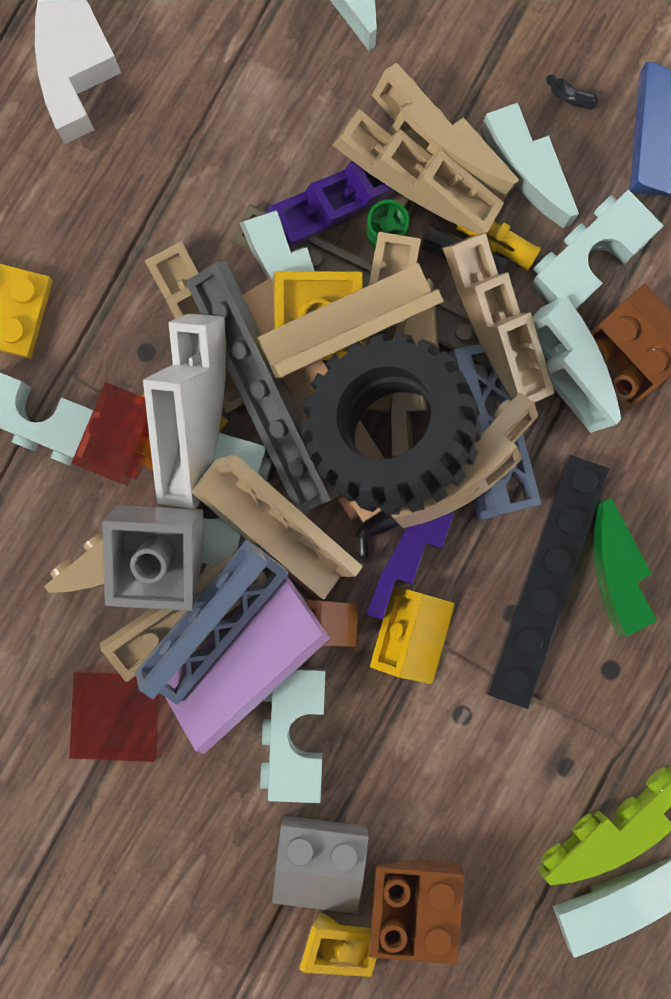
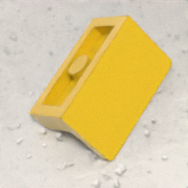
M393 586L370 667L399 678L432 684L454 610V603Z

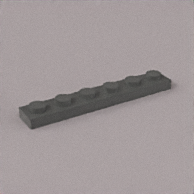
M226 260L215 262L187 280L186 284L201 315L225 317L226 367L293 505L302 513L307 512L338 497L339 494L317 471L318 467L308 456L305 447L309 442L302 436L301 422L303 419L283 378H275L257 337L261 336V332Z

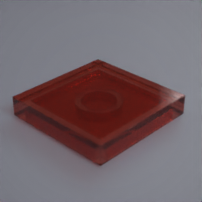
M74 672L69 759L155 762L157 760L160 693L154 699H151L139 691L136 676L125 682L119 673Z

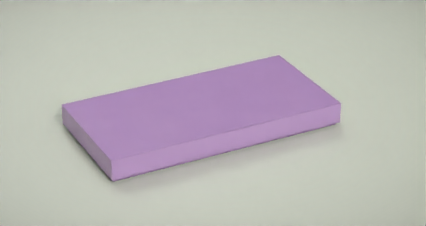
M288 576L274 590L179 704L176 705L166 698L196 752L205 754L330 639ZM225 628L219 629V635L225 630ZM213 636L196 652L208 650L214 643ZM191 662V669L197 662ZM185 663L167 683L173 688L186 676Z

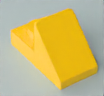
M319 913L312 925L299 969L304 973L372 977L377 958L369 957L371 928L340 925L326 914Z

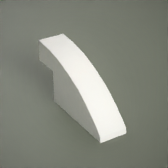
M38 0L35 15V54L38 77L54 126L63 142L67 144L94 131L93 125L77 94L121 74V71L87 0Z
M186 314L169 322L173 365L143 379L157 504L195 509L198 507L200 500L191 491L212 465L219 434L225 387L226 336L224 316Z

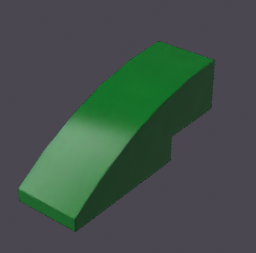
M612 498L598 502L593 518V557L597 582L606 612L616 634L628 637L657 621L637 582L652 575Z

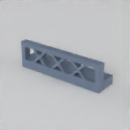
M482 344L454 349L447 354L455 360L459 371L463 372L478 405L480 415L477 418L481 425V433H483L494 421L493 417L486 413L484 402L489 394L500 401V404L508 399L512 401L496 374L491 362L492 372L487 380L476 373L472 357L486 354ZM523 434L514 442L522 457V460L517 464V468L515 466L489 490L473 500L478 521L542 505ZM511 476L522 483L526 500L510 503L506 485Z
M247 539L196 599L194 610L186 611L135 671L139 691L151 699H154L160 693L178 705L289 574L287 569ZM265 567L273 572L263 585L250 586ZM253 595V597L247 602V596ZM241 597L242 610L236 617L222 619ZM225 628V630L219 635V629ZM213 630L214 643L208 650L194 652ZM191 662H197L191 669ZM185 663L186 676L173 688L167 683Z

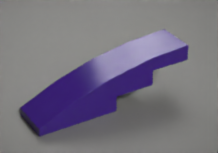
M351 161L345 170L313 182L305 192L271 205L266 214L277 210L290 248L370 210L377 202L389 200L400 193Z
M454 511L426 523L410 526L405 529L379 576L365 614L383 620L395 580L413 584L425 545L437 549L443 548Z

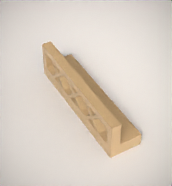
M417 263L257 337L275 378H280L444 301L438 289L430 290L420 265Z
M236 454L217 458L191 491L193 495L242 537L251 541L285 567L289 572L288 576L316 600H324L340 577H356L363 567Z
M237 550L199 575L196 599ZM262 570L250 586L264 584L268 579L264 570ZM241 597L234 603V605L229 609L228 612H230L231 610H233L241 604ZM149 609L102 641L100 649L125 682L136 676L135 671L186 611Z

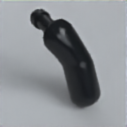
M553 74L547 76L546 83L551 86L552 93L574 107L588 110L596 107L598 103L596 94L575 89L565 79H557Z
M384 513L358 529L355 537L359 538L358 553L360 558H367L369 555L367 537L383 534L399 525L391 515Z

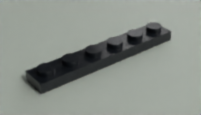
M573 455L566 457L486 691L487 695L526 709L529 708L610 468Z

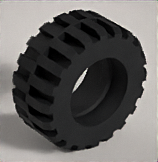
M397 333L394 341H389L385 334L374 335L370 337L371 343L362 346L360 341L347 346L349 352L343 357L339 358L336 354L326 362L329 370L324 376L320 373L316 374L310 384L315 390L314 396H306L302 410L310 419H304L301 422L302 436L309 442L305 449L310 460L318 467L317 471L349 502L355 501L360 508L371 512L380 508L386 515H399L401 507L406 506L413 513L425 509L423 501L433 497L437 503L448 496L444 490L446 486L451 482L459 486L466 478L463 467L465 463L469 465L474 464L478 454L474 442L481 440V425L477 418L480 412L463 372L459 371L455 360L446 352L439 353L434 343L421 339L416 345L412 336ZM407 392L420 395L429 402L432 412L427 431L422 439L408 452L390 459H371L359 453L355 446L356 427L362 414L376 400L392 393Z

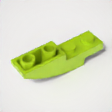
M671 765L667 769L662 767L655 771L646 781L648 787L636 799L634 797L626 799L616 809L615 815L617 817L612 822L599 810L593 816L592 814H587L572 828L574 834L562 846L560 843H557L549 848L541 858L543 864L537 868L550 886L573 883L613 870L638 857L670 833L671 822L664 813L671 808Z

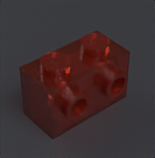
M105 382L71 464L126 486L129 485L131 478L137 480L146 461V456L142 455V452L149 438L145 398Z

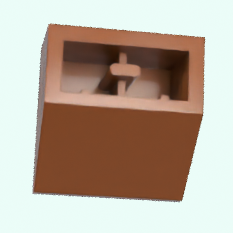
M644 283L590 332L608 368L617 401L627 412L671 376V310Z
M414 859L376 865L369 957L458 965L465 876L460 863Z

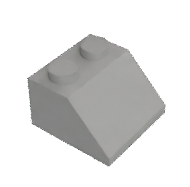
M116 505L102 521L105 606L193 611L203 554V510Z
M283 816L272 903L357 914L369 838L367 826Z

